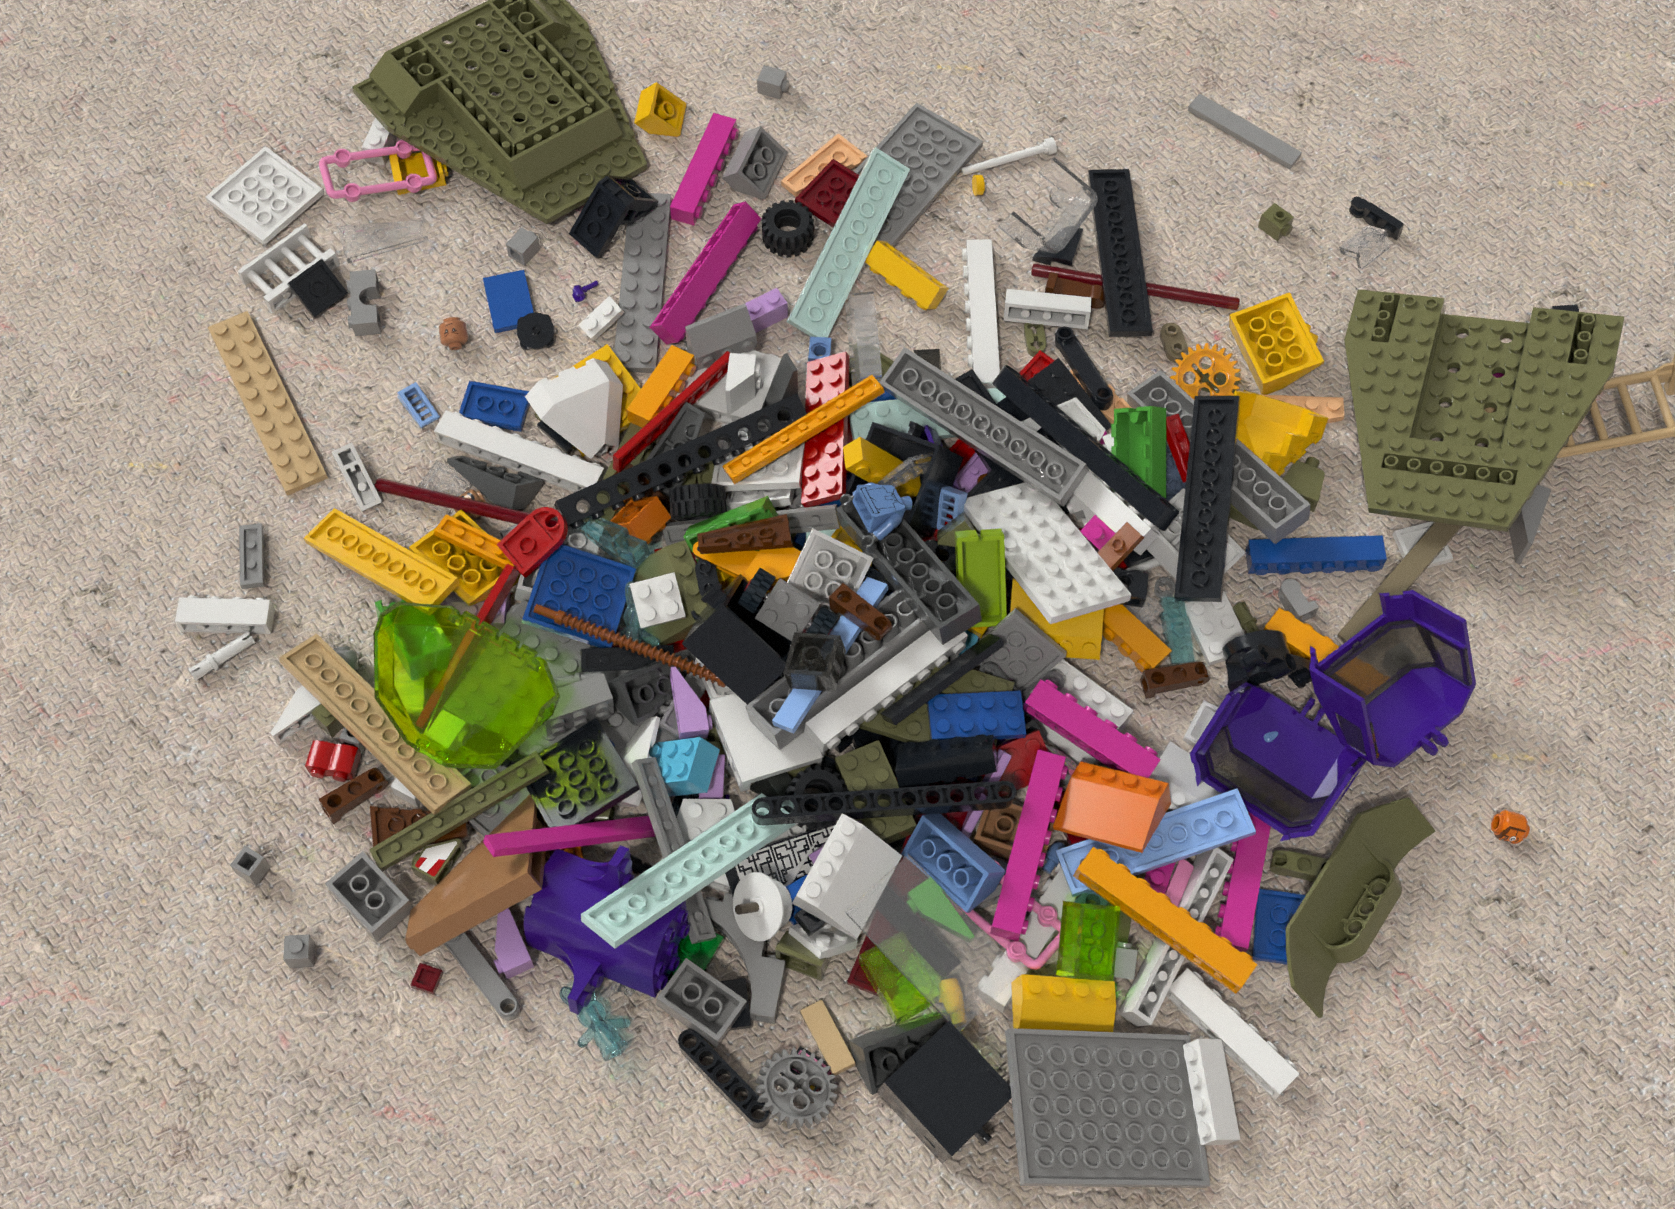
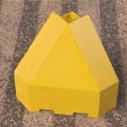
M1235 390L1233 396H1240L1237 439L1277 475L1281 476L1285 472L1284 468L1290 462L1295 463L1306 453L1305 449L1312 443L1316 444L1322 439L1328 417L1307 408L1257 393Z

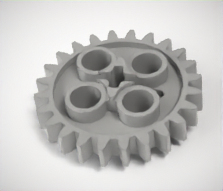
M793 1048L790 1055L783 1049L781 1057L774 1053L772 1060L767 1059L764 1064L765 1067H761L759 1071L761 1076H758L756 1083L760 1085L757 1086L755 1092L762 1095L759 1096L757 1101L766 1103L762 1111H771L769 1119L777 1116L779 1118L778 1125L786 1121L787 1128L790 1129L792 1124L796 1123L797 1129L800 1130L803 1123H805L809 1129L813 1121L818 1125L822 1118L826 1119L829 1111L835 1105L833 1102L836 1100L837 1094L833 1092H835L838 1086L831 1083L835 1075L827 1074L831 1068L830 1066L824 1068L821 1066L823 1058L818 1061L814 1060V1052L808 1057L806 1056L805 1049L802 1050L801 1054H797L796 1049ZM790 1069L798 1070L800 1075L793 1074ZM809 1085L817 1087L819 1092L812 1091ZM774 1086L782 1087L784 1092L777 1091ZM793 1103H800L803 1109L796 1108Z

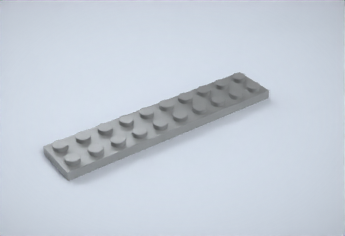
M649 193L659 201L655 209L631 225L627 224L619 298V307L625 313L617 320L614 353L628 372L652 373L657 367L659 337L651 330L650 326L662 310L671 194Z

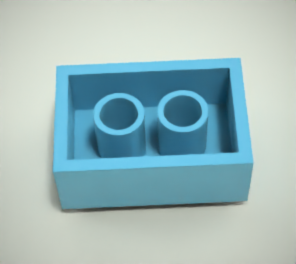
M696 737L655 743L650 748L649 754L651 757H656L670 797L707 793L720 749L703 738Z

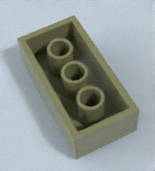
M879 740L835 758L836 768L841 779L844 780V786L848 791L899 788ZM905 798L902 799V802L907 805ZM885 799L878 801L881 807H888L890 805ZM862 801L853 803L858 809L866 807V804ZM912 815L859 819L861 824L887 844L912 835L916 828Z

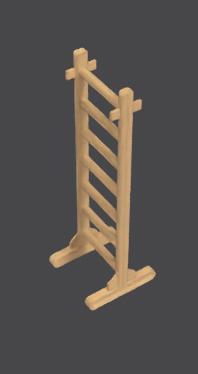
M1675 354L1671 363L1663 364L1656 370L1614 377L1604 385L1603 390L1617 387L1633 434L1609 438L1595 399L1590 413L1599 440L1575 445L1573 435L1571 434L1566 447L1561 449L1557 459L1675 437V422L1661 383L1665 382L1664 389L1666 395L1675 394ZM1650 381L1666 428L1642 432L1627 385ZM1492 407L1485 409L1488 413H1493L1496 410Z

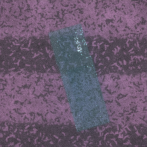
M591 517L579 528L580 532L599 548L635 569L650 556L646 541L629 535L626 527L606 519L599 518L593 521Z
M1174 597L1161 598L1158 601L1165 643L1172 650L1169 655L1171 664L1194 662L1189 617H1186L1185 602L1175 601Z

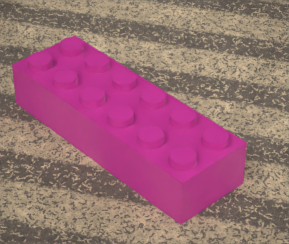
M1040 679L1024 703L1023 711L1108 768L1146 778L1150 777L1161 760L1157 757L1158 753L1148 746L1143 748L1137 744L1138 740L1129 733L1122 734L1116 730L1118 728L1116 724L1107 719L1105 721L1097 717L1098 713L1088 706L1083 708L1077 704L1078 700L1069 693L1064 695L1057 690L1058 686L1047 679L1045 682Z

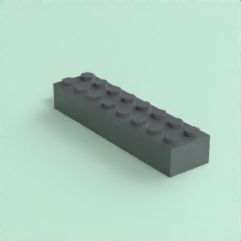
M842 505L836 508L840 526L863 553L873 557L872 563L942 645L982 621L977 601L903 518L901 523L881 541L878 539L875 542L877 548L873 553H867L866 547L871 543L863 547L861 539L865 535L872 536L873 533L868 532L856 508L851 512H844Z

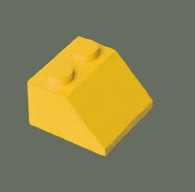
M656 82L641 91L634 124L649 134L678 137L681 133L687 103Z

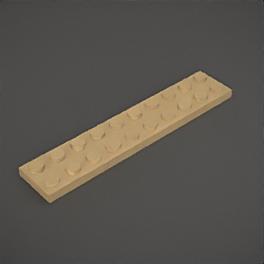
M248 311L209 326V332L286 495H291L328 479Z
M317 633L279 657V663L433 815L438 813L447 803L471 789V783Z

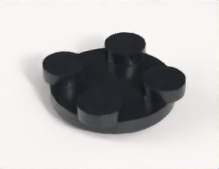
M535 312L518 319L517 336L523 350H538L544 347L550 348L554 345V326L549 315Z

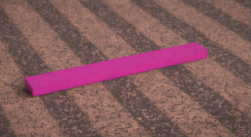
M649 816L485 835L483 843L493 857L656 836Z

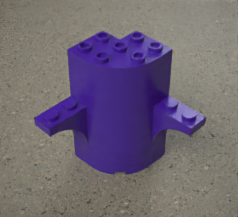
M621 845L611 860L604 863L589 861L556 849L544 865L542 890L533 894L532 904L526 906L524 932L527 945L558 958L569 967L574 975V982L567 999L570 1012L578 1015L583 1007L588 1006L592 993L601 986L604 977L655 998L659 991L663 990L666 986L670 973L677 969L680 962L677 950L678 944L682 938L685 939L690 930L686 900L617 948H613L581 921V914L634 879L629 848Z

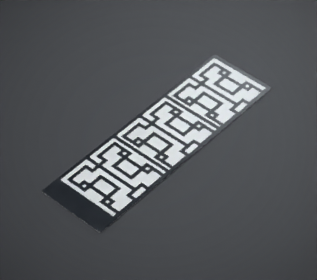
M836 823L819 831L815 829L764 846L727 871L725 874L732 896H734L738 882L745 875L753 872L764 873L773 880H777L783 885L786 884L817 840L810 854L826 843ZM809 856L794 881L808 875L813 866Z

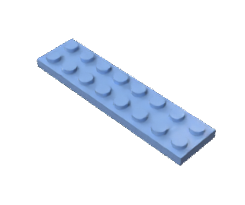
M1237 788L1165 813L1143 853L1088 839L1056 850V856L1071 895L1075 897L1092 891L1073 877V875L1093 847L1107 852L1110 859L1117 864L1125 865L1130 870V873L1136 876L1256 834V830Z

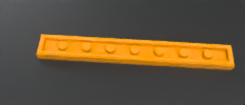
M870 375L724 464L722 467L734 484L738 483L885 393L884 388L873 375Z

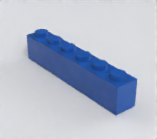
M1383 535L1285 538L1276 544L1270 539L1248 540L1245 549L1248 574L1266 575L1267 573L1285 575L1291 572H1300L1301 574H1309L1311 572L1332 573L1334 571L1351 573L1357 570L1375 572L1382 570L1387 560Z

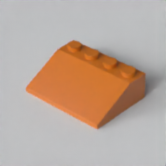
M1080 761L1070 777L1053 829L1143 853L1171 805L1169 783Z

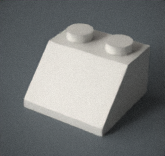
M730 353L725 388L727 414H732L756 397V388L760 389L761 365L757 364L756 355Z

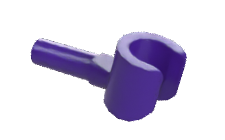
M594 281L583 287L580 285L574 286L572 296L575 302L583 301L586 298L585 292L598 286V282Z

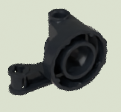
M1260 630L1246 633L1232 639L1222 648L1230 692L1245 682L1258 686V684L1273 679L1278 680L1285 676H1288L1298 688H1304L1307 683L1312 681L1309 670L1311 660L1291 654L1286 636L1281 631Z

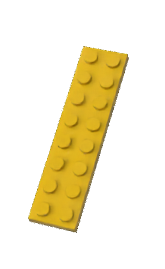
M335 508L304 537L305 542L311 547L428 615L460 584L458 577Z

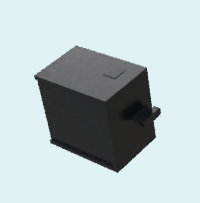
M910 421L908 433H903L872 422L866 440L919 471L921 487L918 495L912 499V509L904 512L903 519L913 530L933 537L937 528L941 488L953 487L964 457L940 445L920 439L921 434L925 431V427L918 423ZM852 474L846 494L853 495L852 492L856 490L857 485H865L869 482Z
M740 574L724 590L721 588L723 585L718 581L701 598L704 603L708 602L709 605L699 614L682 645L748 705L790 666L800 641L805 634L802 632L796 643L755 619L765 603L763 600L754 614L737 604L749 583Z
M950 1021L934 1034L876 1091L941 1163L952 1157L973 1135L982 1146L985 1145L992 1137L982 1127L1012 1098L1010 1085Z

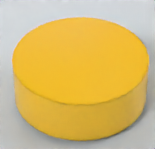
M981 174L973 175L972 190L975 196L983 195L985 191V182Z

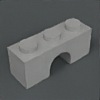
M376 270L350 272V280H347V290L351 298H347L348 310L351 311V315L348 316V326L353 328L355 336L381 334V320L377 304L365 305L369 300L380 299L379 279Z

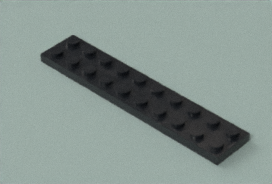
M1129 169L1088 170V184L1109 337L1152 336L1153 329Z
M1195 396L1174 594L1175 601L1222 602L1240 396Z

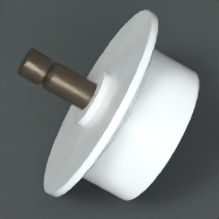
M753 872L745 875L738 882L733 896V912L740 930L748 938L754 941H766L774 937L779 929L789 921L792 913V900L789 891L781 882L773 880L764 873Z

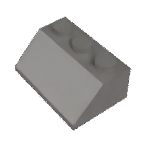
M761 126L746 131L722 179L737 192L762 200L766 199L788 152Z
M745 303L685 327L687 349L690 354L694 355L695 365L698 370L709 368L726 351L741 354L743 352H750L757 347L756 333Z

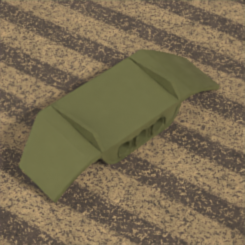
M1409 797L1357 813L1286 926V956L1291 988L1318 1018L1323 1017L1326 986L1329 976L1337 963L1354 961L1367 952L1401 896V882L1394 871L1396 866L1411 849L1436 832Z

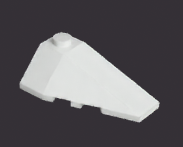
M657 716L646 719L619 754L637 785L638 782L631 763L637 759L652 758L649 754V749L653 747L656 741L660 718ZM638 790L616 805L620 807H639L642 798L641 791Z

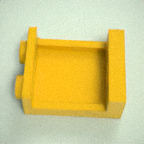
M422 152L412 153L406 159L400 158L397 154L389 155L394 182L406 180V177L410 174H417L421 178L429 177ZM432 158L437 180L434 184L422 186L421 190L445 186V177L449 176L446 165H442L441 162ZM407 188L397 190L398 195L411 193Z

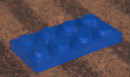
M1021 691L938 694L927 702L931 740L974 737L980 734L994 735V739L1026 737Z

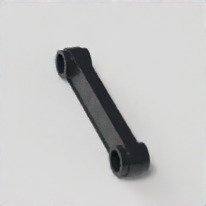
M1065 326L1058 328L1055 333V346L1059 349L1084 390L1099 410L1109 409L1113 400L1112 390L1108 387L1081 346L1073 330Z

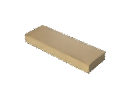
M820 1000L800 1010V1014L824 1060L831 1067L832 1075L836 1076L856 1066L823 1001Z

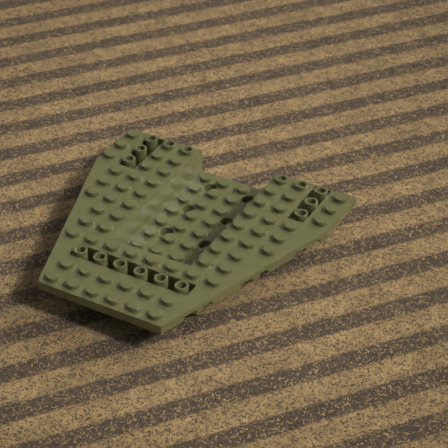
M488 0L386 51L369 74V78L352 86L353 93L388 132L545 224H549L585 204L597 183L605 176L632 178L647 169V162L640 146L636 142L633 129L630 128L629 120L619 97L616 95L615 87L609 78V73L602 56L597 50L594 37L589 31L588 23L566 0ZM478 24H483V25H486V26L480 27V26H477V25H478ZM447 40V41H450V42H452V43L446 44V43H444V41ZM505 49V50H510V51H509V52H502V51H500V50ZM467 67H476V69L470 70ZM528 74V75L534 76V77H532V78H526V77H524V76ZM492 92L500 93V95H498V96H493V95H491V93H492ZM552 100V101H555V102H558V103H557V104H550V103H548V102ZM515 119H524V121L516 122Z
M1358 289L1344 341L1369 513L1508 532L1521 513V509L1526 501L1533 495L1536 486L1541 483L1556 461L1561 449L1568 443L1571 434L1576 431L1591 409L1596 397L1603 391L1606 382L1613 376L1624 325V316L1533 307L1530 323L1445 314L1444 298ZM1462 333L1468 335L1466 338L1457 337V335ZM1504 338L1512 340L1510 343L1501 342ZM1454 367L1460 369L1456 373L1448 371L1450 368ZM1503 373L1504 376L1496 378L1493 376V374ZM1443 402L1452 404L1446 408L1440 406ZM1492 407L1495 408L1496 411L1493 413H1488L1485 411V409ZM1439 437L1442 438L1443 441H1433L1432 439ZM1479 443H1485L1488 445V447H1481L1476 445Z

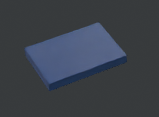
M524 270L483 278L495 333L517 329V321L520 317L534 313Z
M469 381L459 413L468 419L480 420L485 425L491 427L496 426L502 429L521 432L530 403L525 398L529 391Z
M1259 888L1254 916L1253 960L1287 965L1286 926L1306 895Z

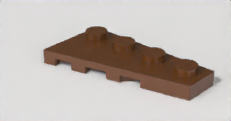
M787 514L697 534L700 554L793 548Z
M370 806L373 847L431 812L423 811L422 809L405 810L392 807L379 808ZM468 821L430 844L457 838H469Z

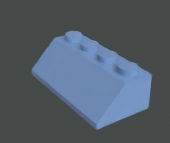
M940 813L922 815L901 853L926 877H932L937 886L966 913L971 912L995 891L1006 872Z

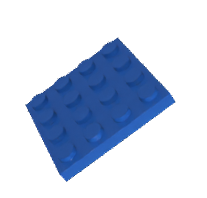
M562 544L541 563L521 623L598 648H611L613 642L608 644L607 640L601 641L600 637L595 639V635L592 637L589 636V633L584 635L582 630L577 632V629L572 630L571 626L566 628L565 624L558 625L554 623V620L534 613V607L536 604H539L557 612L562 610L567 615L572 614V618L576 616L578 620L583 618L585 623L587 621H590L591 625L596 623L597 627L601 625L603 629L608 628L609 632L614 630L616 634L636 568Z

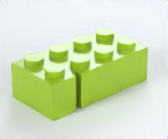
M1002 529L980 530V534H977L976 530L955 531L956 578L977 601L980 607L982 621L972 627L996 626L1007 616Z

